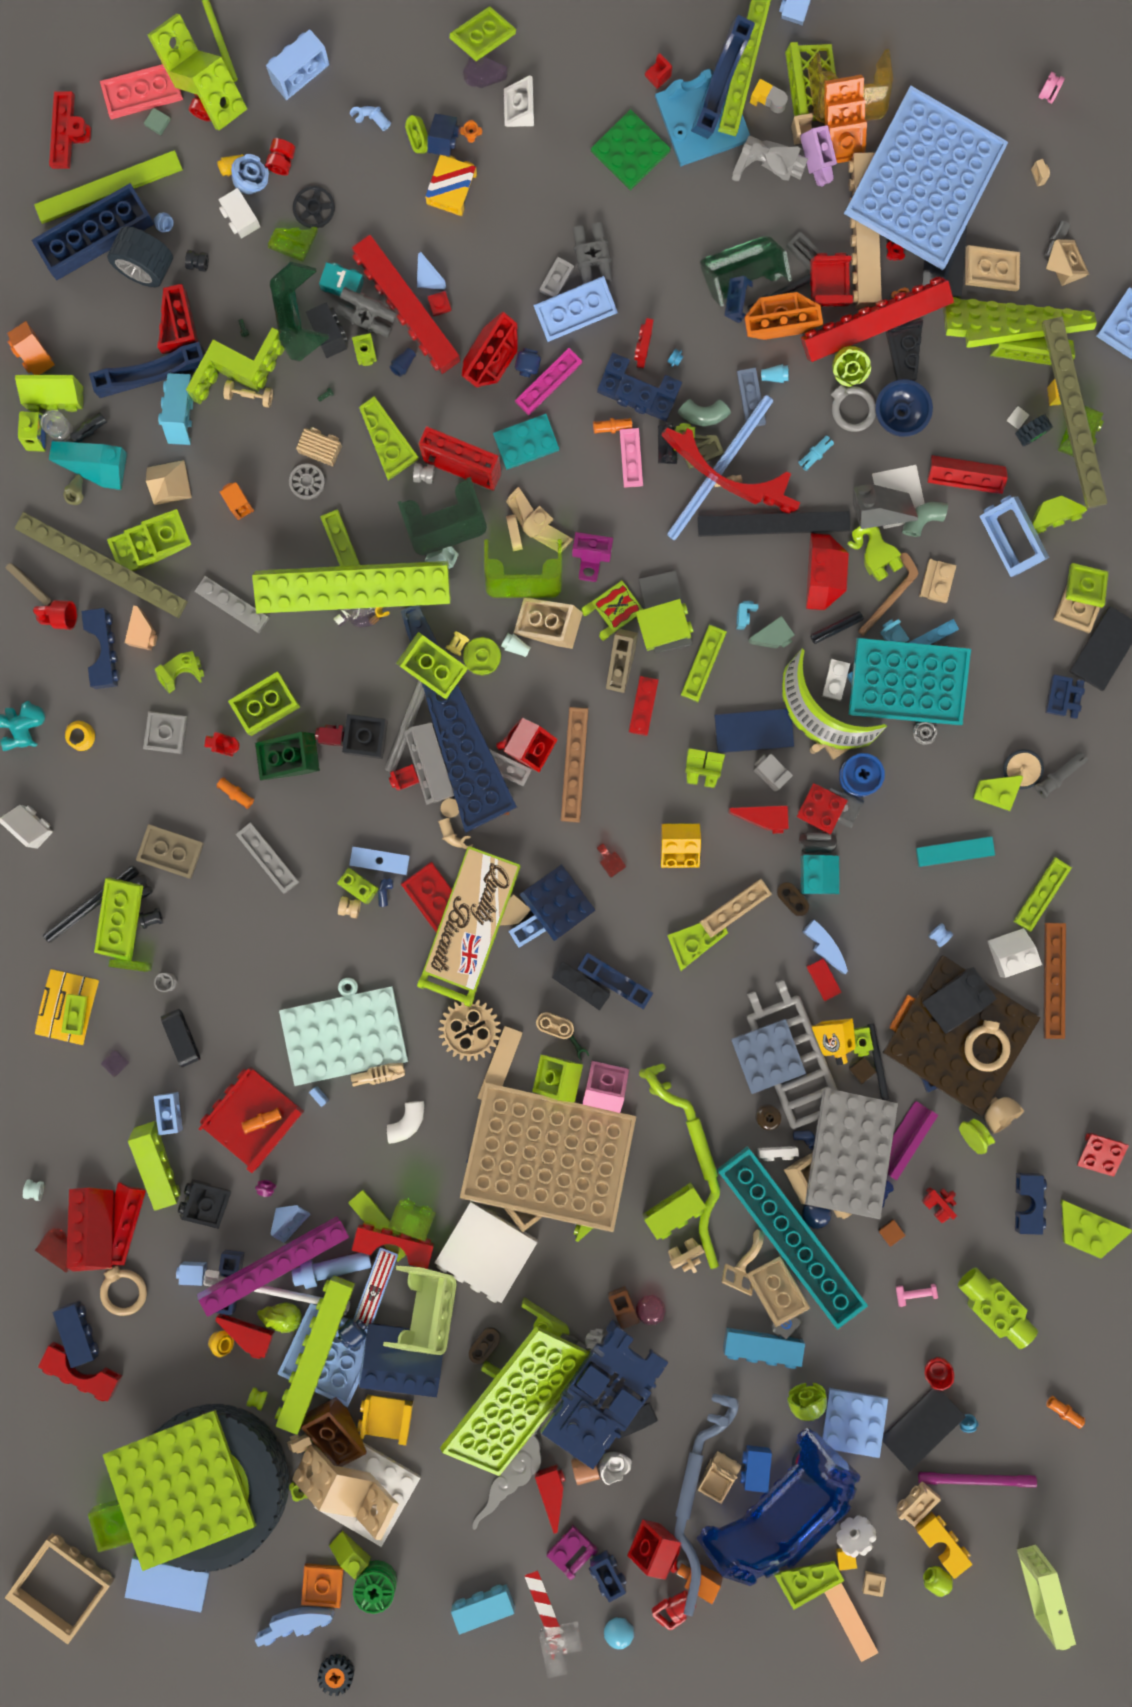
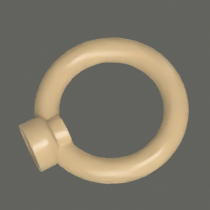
M984 1020L983 1025L971 1031L966 1038L964 1047L966 1058L973 1067L980 1071L990 1072L997 1070L1009 1058L1010 1042L1007 1035L999 1028L1000 1023ZM983 1033L996 1035L1002 1043L1001 1056L991 1064L979 1062L973 1054V1042Z
M118 1265L104 1272L106 1278L100 1288V1298L104 1307L109 1312L119 1316H127L137 1312L144 1305L147 1297V1287L142 1277L131 1270H120ZM122 1277L133 1280L139 1288L137 1301L127 1308L113 1305L108 1297L110 1284Z

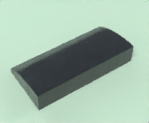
M967 225L943 270L924 260L923 286L929 284L931 279L941 277L949 281L952 296L961 298Z
M932 1388L883 1435L882 1441L902 1464L911 1471L966 1416L941 1390Z

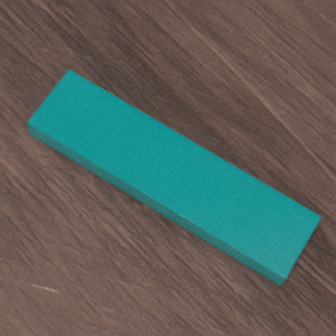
M993 837L915 848L918 867L995 856Z

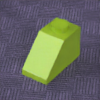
M343 1530L329 1544L339 1565L354 1580L368 1566L371 1556Z

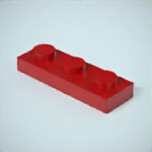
M640 676L629 733L648 736L658 679Z

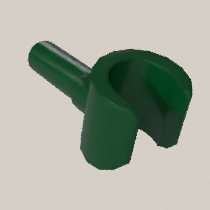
M573 1035L569 1037L577 1050L576 1053L580 1060L582 1058L579 1054L582 1051L586 1052L589 1056L587 1049L581 1047Z

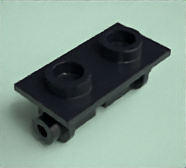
M665 423V426H658V464H677V451L661 435L666 428L675 431L676 426H673V423Z

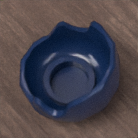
M804 1205L802 1218L809 1227L813 1229L823 1228L831 1220L832 1210Z

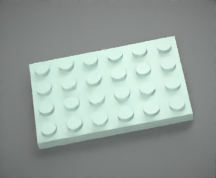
M393 986L279 1010L294 1086L363 1072L380 1065L408 1062Z

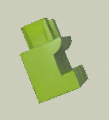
M689 748L685 767L687 784L697 785L698 776L700 775L706 776L705 787L714 788L717 779L721 775L725 754L706 753V751Z
M348 868L337 882L338 885L365 904L371 902L379 889L351 868Z

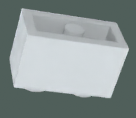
M238 188L218 199L221 204L219 210L224 218L228 217L231 223H229L231 230L234 234L238 233L241 239L260 228L257 218Z

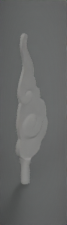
M538 1428L501 1475L493 1482L488 1504L473 1522L472 1528L474 1530L477 1529L481 1519L492 1513L507 1495L515 1492L519 1486L527 1484L532 1475L539 1470L542 1463V1455L540 1452L541 1443L536 1436Z

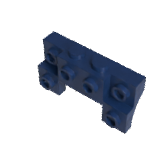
M612 352L597 393L616 400L623 407L630 406L635 408L634 410L637 413H646L667 422L682 382L667 375L664 376L659 388L625 374L630 360Z

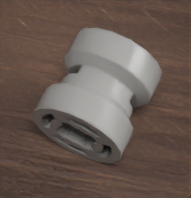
M415 463L413 482L420 483L423 480L427 484H433L435 466L428 464L423 467L422 464Z
M168 972L158 974L154 980L155 988L160 992L174 990L177 986L176 976Z

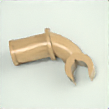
M450 818L438 821L444 837L442 840H445L452 846L463 849L473 846V844L466 846L463 843L471 837H456L457 834H454Z

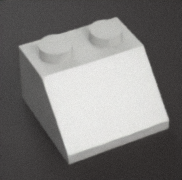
M19 805L0 818V823L26 847L38 849L53 833L49 828L51 825L45 819H39L35 815L37 812L29 805L27 807Z
M1024 928L987 941L1000 977L1006 978L1042 965L1036 946Z

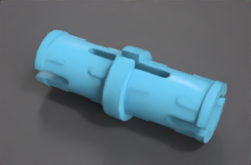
M824 436L798 462L800 466L808 462L803 467L805 471L815 461L820 460L823 454L834 445L832 440L825 445L830 437Z

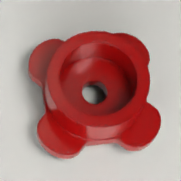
M892 242L886 244L888 249L886 258L888 260L897 261L905 258L903 247Z

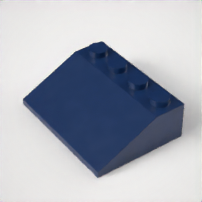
M368 1323L359 1375V1388L437 1397L443 1354L434 1355L383 1346L384 1342L397 1343L399 1334L403 1330H410V1328Z

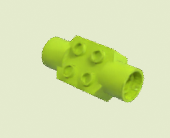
M977 1267L969 1270L960 1279L957 1286L969 1298L967 1305L999 1338L1007 1337L1018 1349L1025 1348L1035 1339L1038 1329L1026 1318L1028 1310L997 1279H988Z

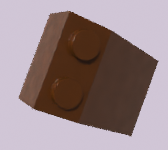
M337 1397L307 1413L301 1429L334 1466L343 1467L366 1455L367 1450L348 1409Z

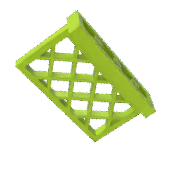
M791 42L785 51L794 116L809 114L808 107L812 105L819 111L817 115H813L812 121H824V106L821 107L814 101L818 95L824 99V92L822 91L824 85L819 89L812 81L815 77L823 83L827 81L819 73L823 67L830 72L828 80L836 79L832 44L798 45V42ZM819 51H827L828 58L826 61L817 55ZM800 52H807L811 56L808 62L801 57ZM813 58L822 65L818 71L809 64ZM805 68L814 74L810 80L803 75ZM808 86L816 92L813 98L806 94L805 89Z

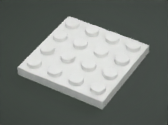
M363 1443L367 1450L366 1455L343 1467L371 1473L399 1503L382 1540H375L355 1517L327 1512L322 1513L382 1547L421 1476Z

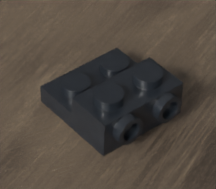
M192 1179L191 1183H187L185 1186L184 1194L186 1198L184 1202L181 1201L178 1206L181 1220L219 1229L231 1191L212 1186L207 1182Z

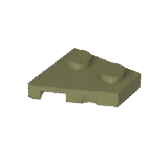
M695 434V443L706 462L724 454L717 436ZM684 458V460H685V462H686V464H687L688 469L694 468V466L691 465V464Z

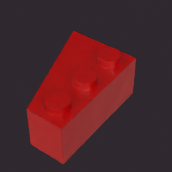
M183 284L163 288L162 315L159 325L160 334L157 348L162 355L172 353L182 346L198 342L188 294Z

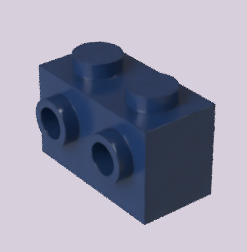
M606 1550L590 1559L589 1571L593 1579H597L600 1593L602 1596H606L610 1603L626 1594L627 1580L623 1572L619 1573L617 1569L618 1563L614 1555L610 1556Z

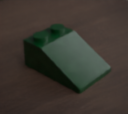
M298 732L255 743L259 778L261 781L320 771L315 733Z

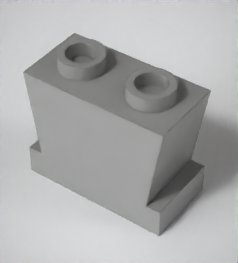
M764 754L754 764L756 768L753 771L774 792L779 790L793 776L772 754L768 757Z

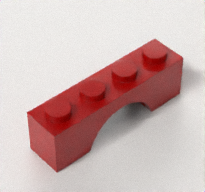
M363 1223V1225L357 1227L352 1251L371 1255L379 1246L393 1244L405 1252L409 1265L428 1269L435 1244L431 1242V1239L420 1237V1239L412 1238V1234L405 1232L396 1234L393 1233L392 1229L384 1227L382 1230L374 1228L375 1225L370 1223Z
M52 1342L47 1347L38 1365V1368L42 1369L43 1373L50 1376L54 1375L65 1384L71 1383L77 1386L79 1391L93 1394L99 1401L108 1402L113 1397L123 1376L106 1367L96 1374H84L75 1367L71 1368L64 1346L56 1342Z

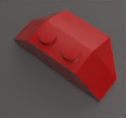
M501 312L482 329L463 359L461 376L474 387L498 383L518 352L517 323L505 312Z
M810 534L806 609L826 610L847 591L849 553L829 534Z

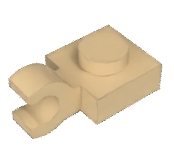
M295 1434L289 1437L291 1441L287 1442L289 1450L293 1453L304 1452L308 1449L307 1446L312 1444L309 1436L306 1434L300 1437Z

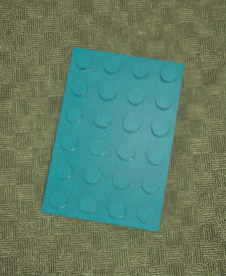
M857 638L848 715L963 725L971 649Z

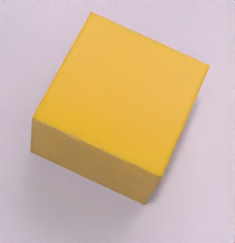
M837 1548L836 1556L839 1570L857 1569L856 1557L848 1556L842 1551V1548Z

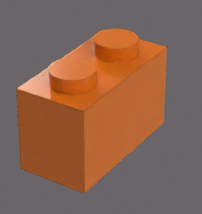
M236 482L225 485L223 490L220 491L227 506L237 520L254 512L250 502Z

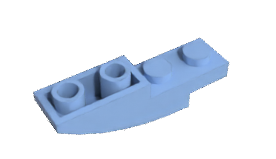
M309 1606L281 1612L272 1616L269 1623L270 1627L258 1632L255 1642L258 1647L263 1644L268 1646L276 1638L290 1635L293 1630L297 1637L302 1634L304 1636L314 1631V1628L320 1625L321 1627L328 1625L332 1621L335 1611L329 1607Z

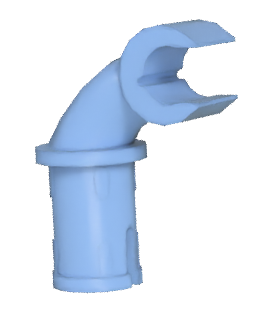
M353 107L350 110L351 117L359 113V116L355 119L356 123L362 122L364 116H369L382 131L387 130L391 125V122L381 112L380 107Z

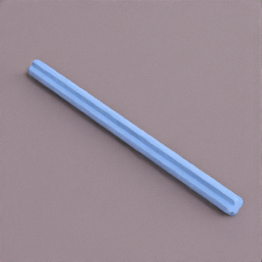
M767 395L763 397L713 470L722 475L773 403L771 397ZM708 477L705 479L667 534L672 540L677 539L715 485L713 480Z

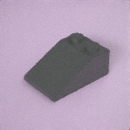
M874 484L853 487V507L861 529L918 520L909 493Z

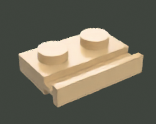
M929 559L919 597L947 603L956 565Z

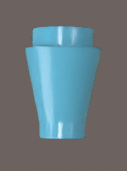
M783 364L767 369H761L762 381L779 383L789 381L788 365L783 366Z

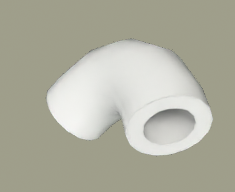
M424 1101L406 1102L403 1118L397 1123L387 1124L389 1144L406 1140L417 1132L423 1121Z

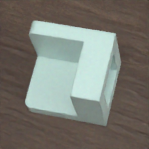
M446 541L430 548L425 562L448 561L450 569L454 566L459 554Z

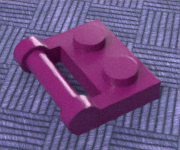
M572 1525L547 1552L546 1556L564 1572L567 1578L572 1580L576 1576L575 1573L592 1555L595 1556L598 1549ZM584 1545L587 1548L586 1551L569 1567L566 1563Z

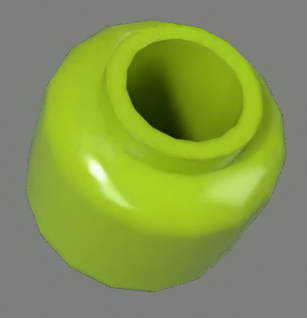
M933 1566L924 1572V1586L938 1597H943L952 1591L953 1578L939 1566Z

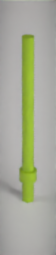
M201 0L222 59L233 81L236 82L238 78L209 0Z

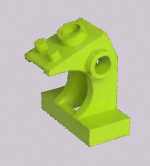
M193 651L180 653L162 666L160 664L155 668L158 681L169 694L175 690L176 677L183 672L193 674L200 683L202 682L201 677H204L203 669H198L201 667L199 657H195Z

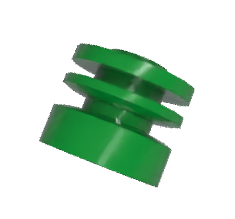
M370 1561L368 1566L356 1578L353 1597L359 1609L366 1613L377 1614L390 1606L397 1586V1576L392 1566L385 1561Z

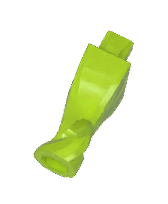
M859 526L852 532L855 543L849 541L847 544L853 549H860L863 546V535L868 534L869 540L864 553V565L869 575L873 574L878 582L888 576L884 569L886 565L889 564L893 572L903 567L900 559L901 553L895 546L886 543L882 539L878 527L861 529Z

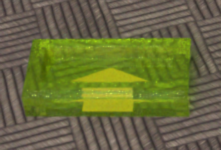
M114 958L109 960L108 967L148 972L151 971L152 964Z

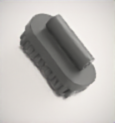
M807 832L800 836L799 844L801 851L804 853L817 851L832 853L836 847L837 838L827 832Z

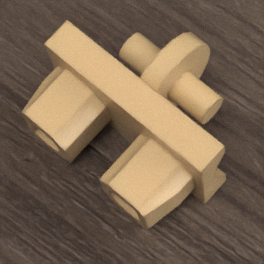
M693 1238L684 1242L688 1252L683 1255L678 1247L668 1251L671 1259L670 1263L674 1269L688 1262V1264L682 1266L684 1272L691 1269L693 1273L697 1272L695 1266L700 1264L701 1261L699 1258L693 1261L692 1259L705 1253L701 1245H698Z

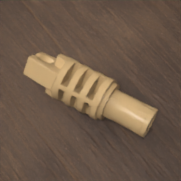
M391 1063L369 1068L367 1072L351 1074L352 1085L355 1087L366 1083L375 1085L405 1076V1068L403 1063Z

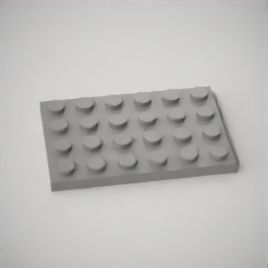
M823 1088L805 1199L806 1205L875 1219L881 1218L898 1103Z

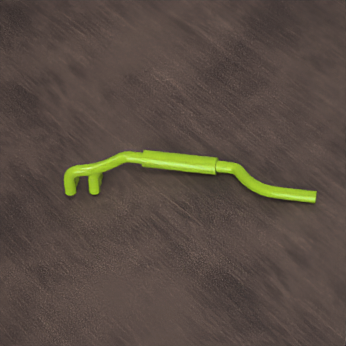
M661 1063L641 1069L639 1076L648 1081L651 1086L649 1089L651 1094L659 1096L666 1102L681 1107L685 1111L687 1117L686 1125L704 1180L708 1181L711 1191L705 1202L706 1208L703 1209L705 1212L700 1215L699 1235L710 1269L717 1268L719 1263L710 1239L708 1224L711 1211L720 1196V1187L716 1178L718 1173L700 1118L696 1117L691 1102L667 1091L672 1087L670 1082L660 1084L656 1075L666 1069L664 1064Z

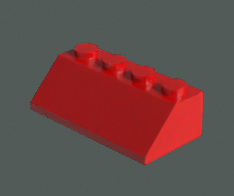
M89 1187L69 1189L66 1268L71 1271L112 1269L114 1190Z

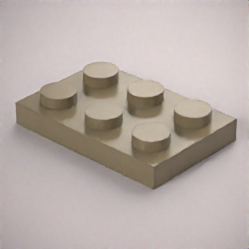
M148 824L136 861L192 879L204 843Z

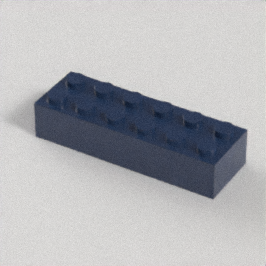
M131 183L31 241L48 270L57 281L108 252L122 227L129 226L144 231L153 226L154 222Z

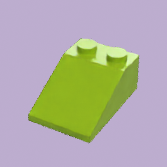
M419 632L396 662L397 665L445 699H447L468 669V667Z

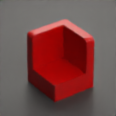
M659 53L656 57V63L645 72V77L659 89L671 78L672 65Z

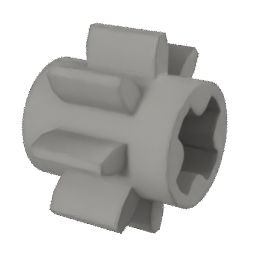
M596 1328L595 1330H590V1333L587 1334L585 1344L591 1351L597 1343L602 1345L604 1342L603 1339L607 1334H604L603 1329Z

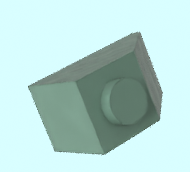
M781 616L753 635L748 641L753 645L776 649L780 646L785 648L793 642L791 639L795 634Z

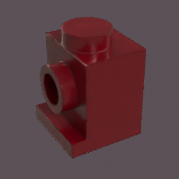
M326 724L325 728H316L315 739H318V743L322 745L343 747L345 727L339 725V729H336L335 725Z

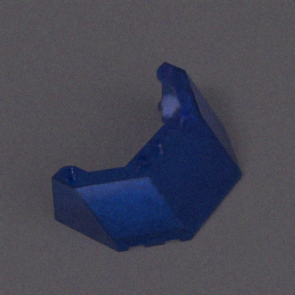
M807 1428L798 1434L797 1444L802 1448L797 1464L791 1466L787 1474L782 1479L777 1480L774 1483V1487L768 1493H764L760 1497V1501L755 1506L750 1507L743 1518L721 1528L706 1526L696 1538L723 1578L752 1586L757 1583L756 1579L765 1576L767 1579L779 1573V1568L785 1565L788 1568L796 1565L850 1511L851 1505L849 1501L854 1499L857 1490L855 1483L860 1481L861 1476L817 1432Z

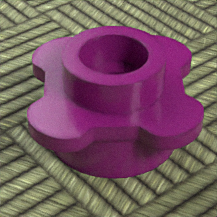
M269 1180L258 1181V1185L255 1186L257 1194L264 1197L271 1196L276 1188V1185Z

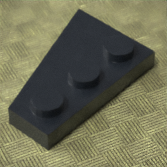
M923 320L902 324L885 331L896 381L903 379L917 380Z

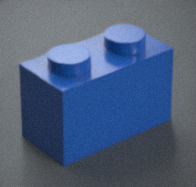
M747 1445L746 1451H743L742 1463L745 1466L744 1471L740 1473V1483H743L744 1490L768 1493L772 1457L769 1447Z

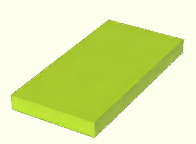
M110 877L105 878L94 953L127 961L132 960L143 885Z

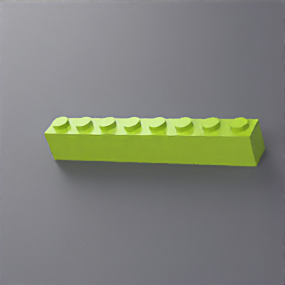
M333 1275L331 1280L326 1281L323 1291L326 1292L323 1299H319L316 1306L319 1312L317 1317L313 1316L309 1328H312L310 1335L306 1334L302 1346L305 1349L297 1357L295 1364L298 1365L296 1372L292 1371L289 1382L292 1384L289 1390H285L282 1401L285 1402L283 1408L279 1407L275 1419L278 1421L275 1427L298 1435L355 1283Z

